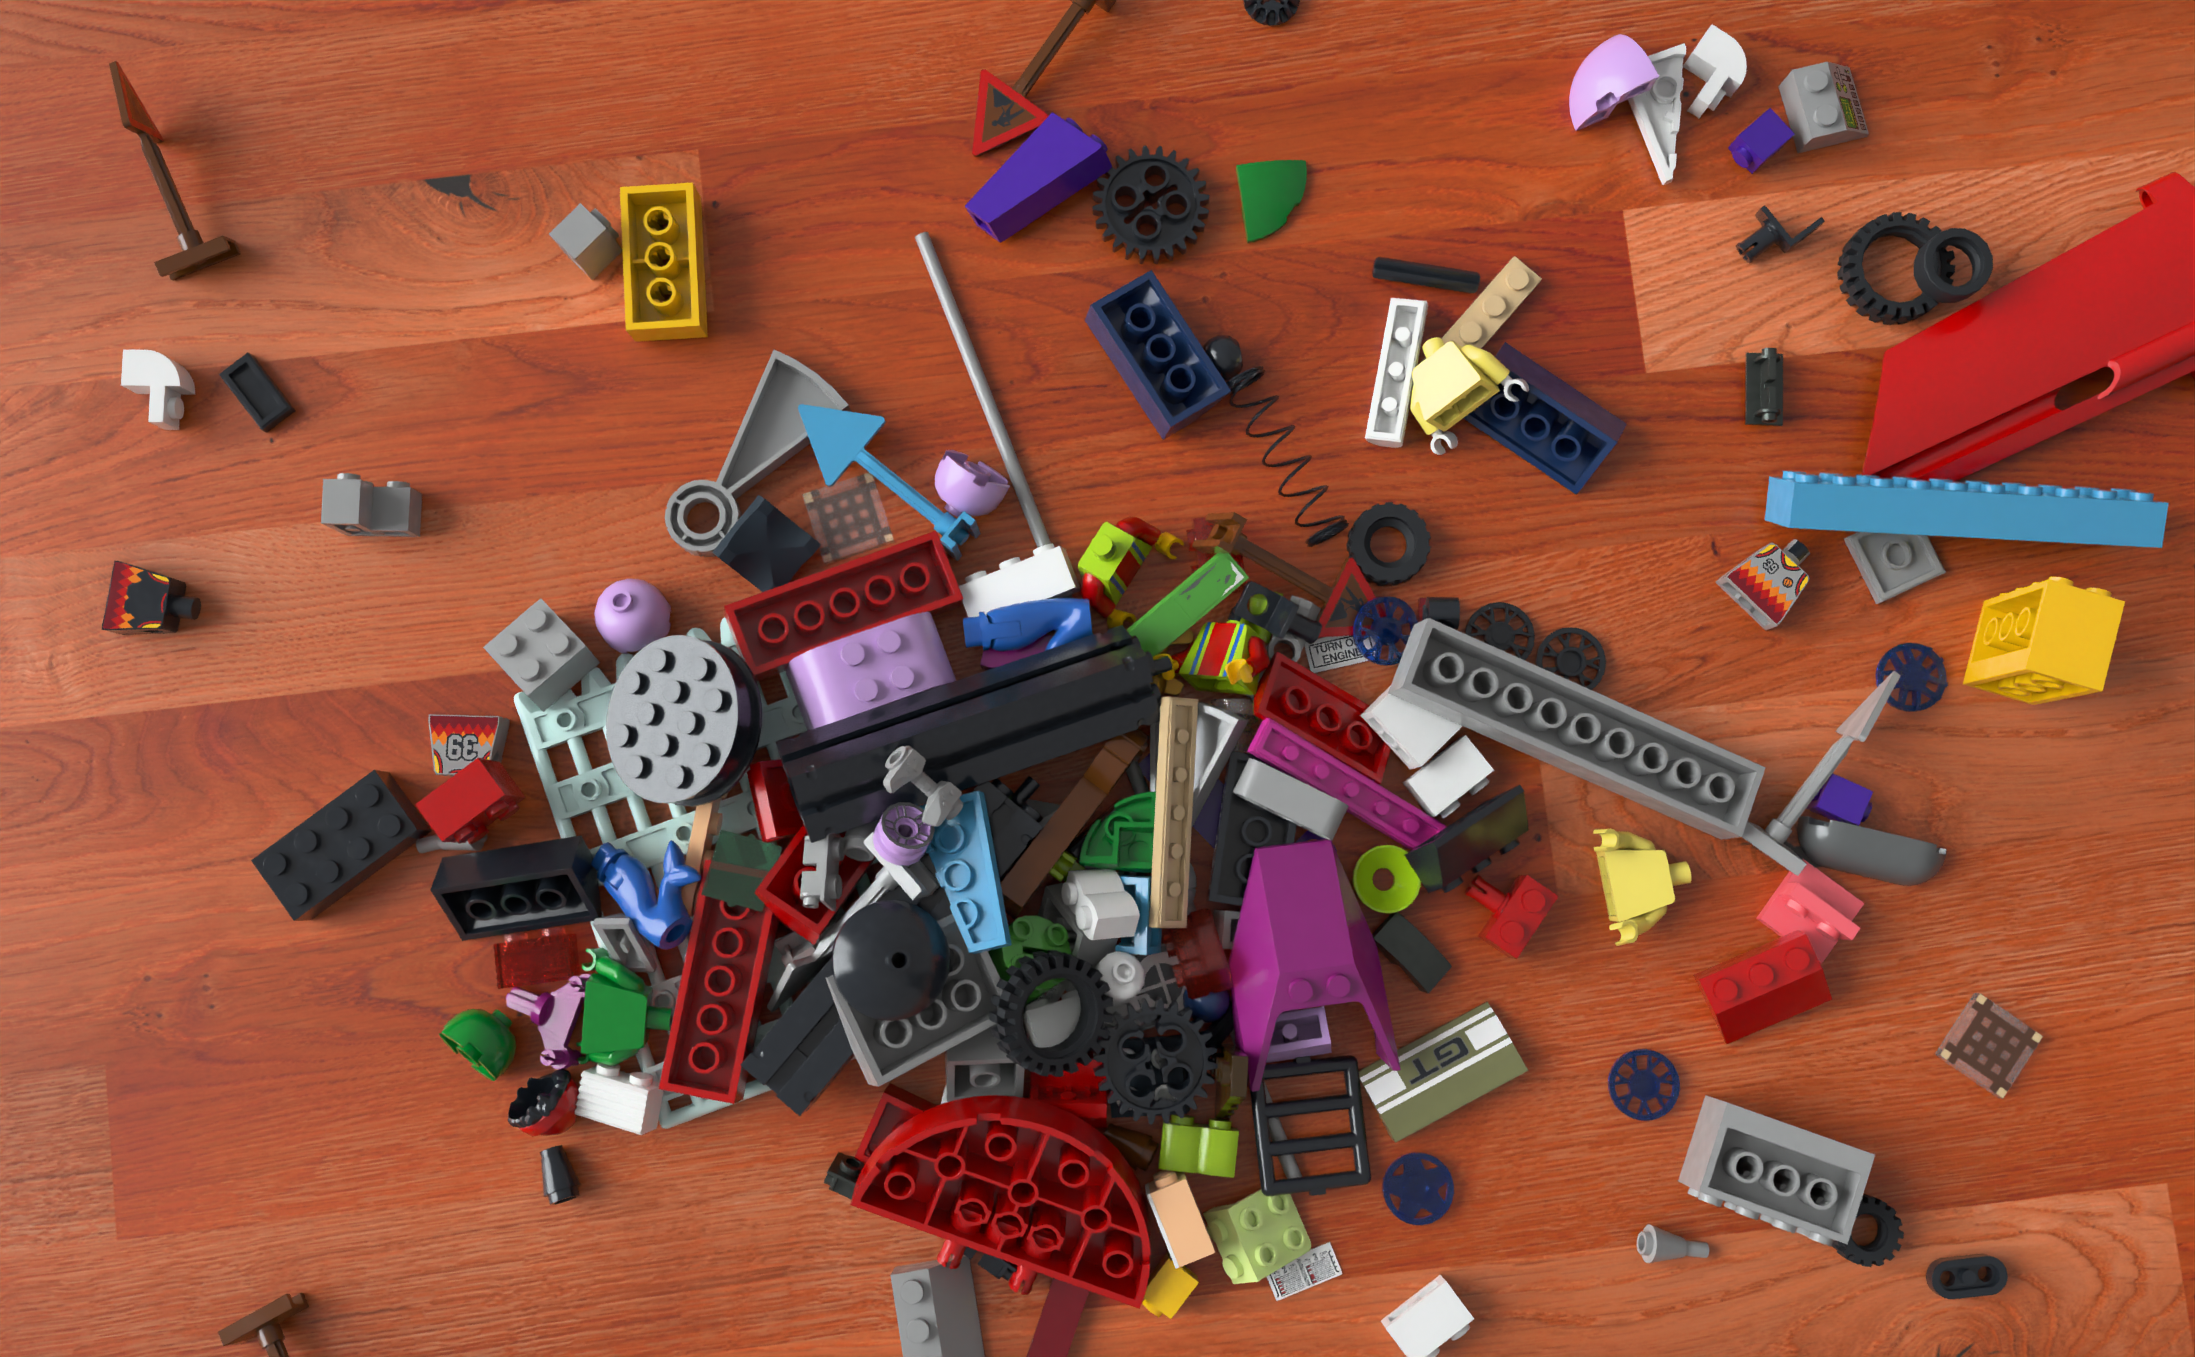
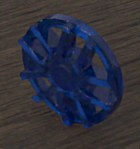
M1917 643L1897 645L1889 649L1881 657L1877 665V687L1884 681V676H1889L1895 671L1901 675L1894 689L1900 688L1898 701H1896L1890 695L1887 703L1898 710L1906 712L1925 710L1942 698L1945 687L1948 686L1946 670L1943 664L1944 660L1931 647ZM1911 649L1921 651L1922 653L1915 659ZM1902 650L1906 664L1901 662L1896 652ZM1929 656L1933 663L1925 669L1922 666V662ZM1889 659L1896 670L1884 671ZM1936 668L1938 670L1939 678L1930 675V673ZM1927 682L1938 685L1936 692L1926 687ZM1908 692H1912V705H1905ZM1921 693L1931 699L1921 704Z

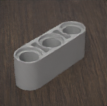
M1252 758L1248 759L1233 790V793L1331 841L1349 807L1342 801Z

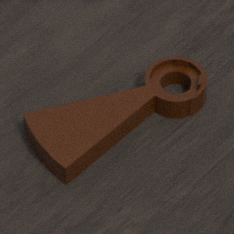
M1137 729L1107 741L1080 781L1001 882L1005 911L1013 919H1017L1045 881L1050 871L1060 860L1064 852L1067 851L1133 761L1137 762L1149 745L1146 743L1150 738L1147 734Z

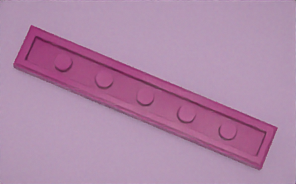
M1270 718L1262 721L1247 752L1280 772L1349 806L1347 809L1348 813L1410 850L1447 827Z

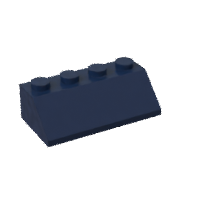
M1152 270L1090 305L1085 322L1163 440L1196 421L1231 393L1230 388Z
M1505 342L1495 357L1510 371L1508 375L1512 379L1519 378L1525 380L1529 385V391H1524L1519 384L1514 383L1511 386V393L1519 401H1509L1504 395V386L1500 383L1497 385L1500 390L1498 393L1463 419L1577 495L1617 444L1627 423Z

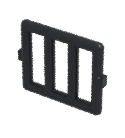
M1352 1055L1311 1059L1310 1056L1297 1057L1293 1059V1062L1265 1065L1259 1091L1250 1090L1261 1192L1265 1196L1309 1192V1195L1314 1196L1326 1194V1189L1368 1184L1371 1181V1170L1357 1059ZM1344 1071L1346 1094L1266 1103L1264 1080ZM1348 1109L1351 1132L1271 1141L1268 1118ZM1353 1147L1354 1171L1275 1180L1273 1157Z

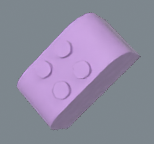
M930 612L906 616L816 647L792 659L786 670V675L807 731L956 681Z

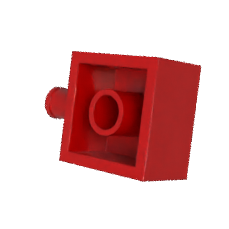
M477 758L416 803L415 806L442 842L458 844L468 842L473 844L489 832L487 826L495 820L504 821L520 809L517 804L526 797L500 762Z

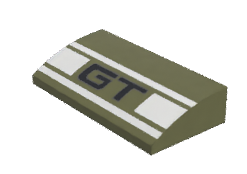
M1484 1002L1399 1048L1397 1053L1401 1070L1393 1071L1382 1059H1379L1359 1070V1078L1389 1136L1396 1143L1527 1072L1528 1069L1488 1002Z

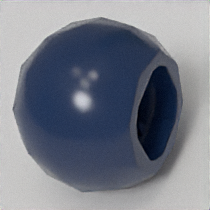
M1210 978L1190 984L1183 993L1184 1008L1190 1007L1192 1009L1191 1018L1201 1017L1204 1023H1213L1220 1020L1230 1005V992L1225 983L1218 978Z

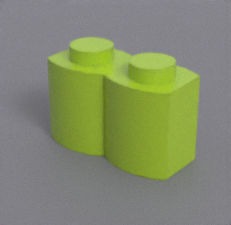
M1177 1114L1172 1115L1169 1123H1165L1163 1120L1158 1168L1168 1171L1234 1178L1239 1130L1238 1128L1231 1127L1232 1121L1209 1118V1124L1194 1123L1193 1116L1184 1115V1118L1181 1119Z

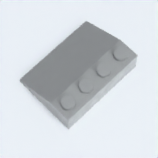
M953 914L937 921L946 936L950 950L948 978L937 999L921 1013L896 1021H885L868 1017L855 1010L843 998L836 986L833 975L826 978L851 1049L869 1085L879 1087L996 1024L990 1021L989 1011L998 1010V1006L992 1004L991 999L993 995L1001 997L1003 989L996 986L1001 978L988 951L977 954L969 953ZM897 952L892 956L891 961L894 967L899 968L902 966L904 959Z

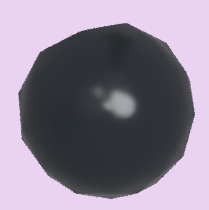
M1217 335L1203 345V349L1224 381L1232 379L1242 371V354L1236 339L1231 336Z

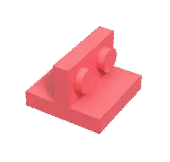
M1802 859L1807 865L1797 876L1789 871L1756 919L1781 937L1796 930L1806 933L1820 964H1822L1838 940H1853L1861 929L1852 920L1864 903L1809 862Z

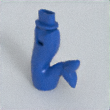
M1051 598L1026 601L992 609L987 612V616L982 611L979 612L978 617L963 618L966 648L983 646V651L989 650L990 646L991 649L996 651L1019 650L1027 647L1054 629L1056 632L1049 641L1045 651L1093 635L1089 599Z
M671 840L664 857V876L660 884L657 902L654 882L645 865L629 855L624 849H616L609 842L604 843L591 863L598 871L597 879L603 883L624 914L632 920L636 930L651 943L665 950L680 945L689 934L693 923L683 903L681 890L683 886L700 881L701 876L699 872L685 864L682 850Z

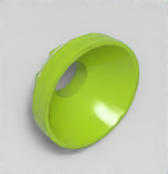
M1381 845L1371 848L1361 855L1353 870L1352 881L1357 897L1365 906L1379 913H1395L1413 903L1418 896L1421 881L1404 856L1408 853L1407 851L1394 845ZM1380 868L1389 870L1393 875V884L1386 891L1378 890L1373 884V874Z

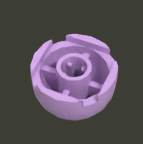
M946 450L935 474V488L939 497L946 502L945 510L959 517L963 511L972 516L989 514L996 509L1010 485H1007V479L981 461L978 464L966 461L969 455L955 450Z
M625 579L607 587L598 598L594 612L596 627L605 642L611 648L623 654L640 651L651 642L665 637L671 626L669 622L671 606L663 594L655 586L639 579Z

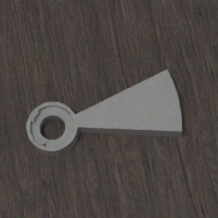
M775 349L773 350L717 481L694 480L678 488L669 498L666 506L667 509L665 510L666 527L671 538L685 551L700 557L716 556L712 552L742 516L741 508L736 499L810 444L798 410L800 404L851 412L846 401L817 373L799 361ZM702 502L712 503L718 507L720 512L717 526L712 531L704 534L691 531L687 524L690 510L696 504Z
M1199 701L1192 827L1249 721L1229 710ZM1160 721L1150 725V792H1156ZM1191 863L1189 869L1188 907L1193 902L1196 893V875ZM1118 871L1119 876L1145 875L1144 872Z

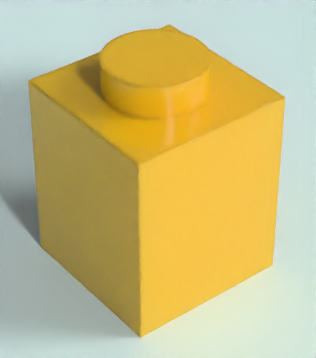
M1167 1252L1149 1276L1144 1295L1145 1299L1142 1301V1304L1155 1316L1160 1317L1163 1313L1172 1319L1198 1285V1276L1185 1265L1176 1269L1170 1253Z

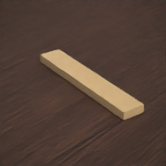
M1161 697L1149 927L1187 928L1198 699Z

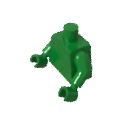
M587 948L586 952L592 955L593 963H583L582 969L584 971H596L597 973H592L586 981L582 1041L576 1043L577 1047L581 1046V1053L586 1055L579 1057L578 1063L586 1064L592 1061L594 1063L615 1066L638 1054L640 1048L645 1047L649 1040L650 1029L670 1031L673 1020V1008L652 1006L653 988L645 985L641 977L623 964L610 958L607 950L604 948Z

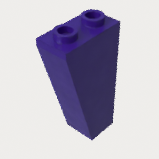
M1052 112L965 205V208L979 228L1002 243L1108 172L1112 167L1106 154L1108 148L1096 135L1092 134L1089 137L1084 134L1080 126L1071 118L1064 120Z

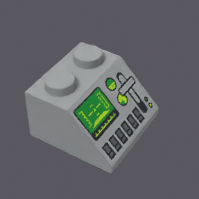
M1823 62L1794 69L1778 86L1790 128L1795 133L1793 139L1797 153L1848 142L1869 135L1850 67Z

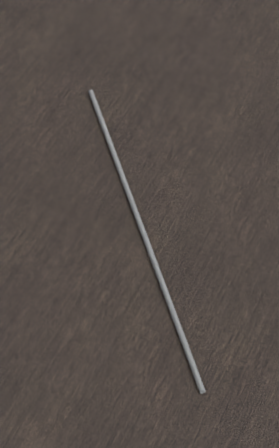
M920 233L915 237L1037 548L1051 544L929 233ZM1071 594V595H1068V596L1063 597V598H1073V597H1072V594ZM1133 761L1126 770L1135 795L1150 792L1138 761ZM1192 902L1187 909V927L1207 978H1218L1225 983L1194 902ZM1233 1030V1031L1230 1033V1036H1231V1039H1232V1041H1233L1234 1046H1236V1045H1235V1034H1234V1030ZM1264 1081L1266 1103H1272V1099L1270 1097L1269 1091ZM1279 1117L1268 1118L1271 1140H1288ZM1294 1155L1278 1156L1287 1179L1302 1177Z

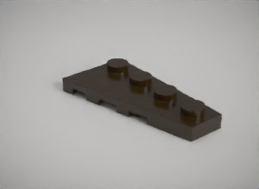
M1221 1044L1218 1047V1053H1214L1211 1056V1059L1218 1064L1216 1069L1210 1070L1211 1075H1214V1079H1217L1215 1118L1230 1120L1231 1116L1234 1115V1110L1239 1108V1105L1242 1104L1247 1096L1248 1056L1232 1044Z

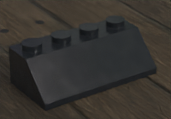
M581 835L443 857L430 889L462 941L594 921L595 918L602 917L597 870L591 865L593 856Z

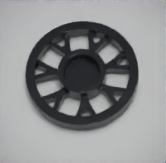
M1496 602L1481 607L1471 616L1465 628V634L1471 637L1483 635L1485 643L1503 651L1511 648L1516 657L1523 660L1528 658L1534 646L1535 635L1530 619L1521 609L1508 603ZM1493 609L1505 610L1504 622H1495ZM1490 610V616L1486 615L1484 612ZM1480 615L1491 624L1486 631L1474 624ZM1517 615L1524 625L1517 630H1513L1508 623ZM1472 628L1477 630V633L1471 634ZM1515 635L1528 637L1527 646L1522 647L1514 644ZM1518 650L1524 651L1522 656L1520 655Z
M1568 627L1554 631L1541 642L1536 653L1535 665L1552 673L1558 671L1564 676L1563 678L1568 680L1569 677L1577 676L1581 686L1585 687V680L1590 683L1586 688L1592 690L1598 685L1604 675L1606 658L1601 644L1592 634L1579 628ZM1567 634L1566 640H1564L1561 635ZM1571 634L1581 636L1578 648L1569 647ZM1555 637L1558 638L1564 648L1559 653H1556L1548 644ZM1585 639L1588 640L1590 644L1584 645ZM1593 645L1597 652V657L1586 660L1582 651ZM1545 648L1549 650V653L1544 652ZM1543 656L1554 657L1555 667H1543ZM1598 660L1599 665L1597 666L1593 662ZM1586 666L1598 670L1593 680L1582 674Z

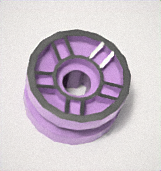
M898 802L890 805L883 812L873 834V843L878 854L886 861L895 865L909 866L918 862L925 854L927 846L933 839L935 829L934 826H928L921 821L924 812L921 807L912 803Z

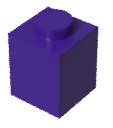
M1769 108L1740 133L1728 149L1732 152L1735 162L1742 168H1747L1753 174L1783 148L1795 133Z
M1832 773L1806 809L1830 820L1859 826L1860 822H1864L1871 812L1872 802H1870L1873 791Z

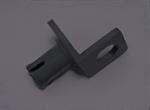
M1764 205L1755 214L1762 227L1741 243H1738L1736 249L1741 255L1751 246H1754L1743 257L1749 264L1774 244L1778 245L1786 253L1817 230L1825 220L1822 217L1792 239Z
M1253 581L1247 582L1233 610L1237 616L1266 629L1280 639H1283L1287 632L1305 640L1309 644H1313L1319 637L1322 629L1320 622H1315L1297 612L1299 605ZM1255 594H1262L1267 600L1266 609L1260 614H1251L1247 608L1248 600Z

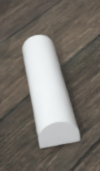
M1391 298L1365 439L1372 444L1391 448L1403 446L1412 387L1414 386L1412 371L1418 364L1428 310L1427 301Z

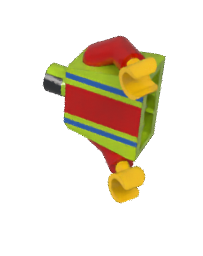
M1128 517L1120 520L1115 526L1108 522L1103 523L1078 564L1082 578L1081 596L1083 599H1089L1090 606L1103 618L1108 617L1107 626L1109 629L1123 625L1124 620L1131 623L1136 622L1135 615L1115 609L1151 551L1152 546L1155 544L1156 550L1170 559L1177 558L1170 553V547L1173 543L1177 542L1184 546V542L1168 532L1161 534L1158 528L1137 517Z
M1235 607L1231 608L1227 623H1205L1198 636L1184 651L1172 656L1169 654L1153 656V660L1165 656L1169 657L1172 670L1162 673V677L1166 680H1172L1175 677V673H1179L1197 691L1247 695L1256 694L1260 672L1269 666L1270 661L1264 640L1249 626L1250 621L1234 614L1233 610Z

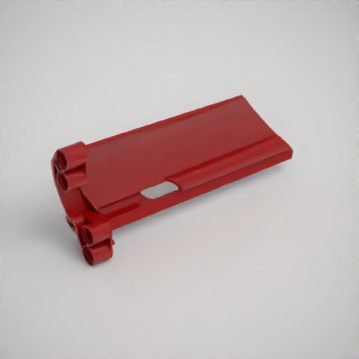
M2171 172L2139 187L2136 192L2139 191V199L2144 208L2142 211L1886 350L1883 355L1877 402L1862 475L1880 476L1879 478L1892 479L1893 476L1916 478V480L1929 481V478L1953 480L1955 482L2188 373H2191L2195 381V187L2176 172ZM2104 367H2109L2113 370L2114 379L2104 392L2064 410H2059L2055 407V397L2065 385Z

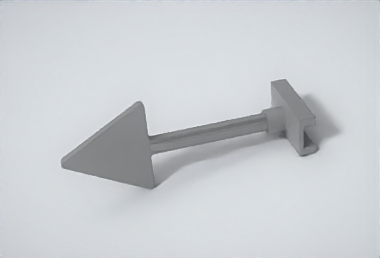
M1893 671L1838 727L1836 732L1842 737L1831 746L1777 819L1773 818L1765 830L1747 821L1742 836L1743 839L1798 876L1807 864L1784 844L1793 832L1790 829L1847 755L1851 743L1854 740L1864 742L1867 739L1898 682L1900 674Z
M873 831L863 843L883 865L882 869L876 874V880L824 936L813 954L794 960L787 965L767 1008L774 1012L820 972L832 957L833 945L841 927L859 909L879 902L889 890L893 891L898 885L902 887L912 900L932 895L940 884L920 860L909 866L895 865L886 861L878 854L874 847Z

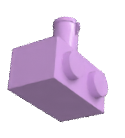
M1324 1006L1282 1012L1276 1020L1266 1063L1332 1053Z

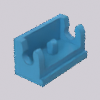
M1119 876L1124 890L1135 900L1140 916L1134 936L1121 937V943L1115 945V952L1140 955L1161 953L1162 928L1149 927L1152 876Z

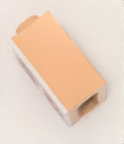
M1162 1170L1154 1174V1181L1145 1184L1146 1195L1175 1268L1177 1269L1215 1253L1212 1240L1185 1172Z

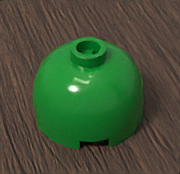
M467 1009L449 1020L439 1034L441 1039L454 1053H460L472 1063L471 1067L491 1081H495L506 1072L513 1062L516 1053V1040L509 1030L513 1023L497 1009L492 1014L483 1009Z

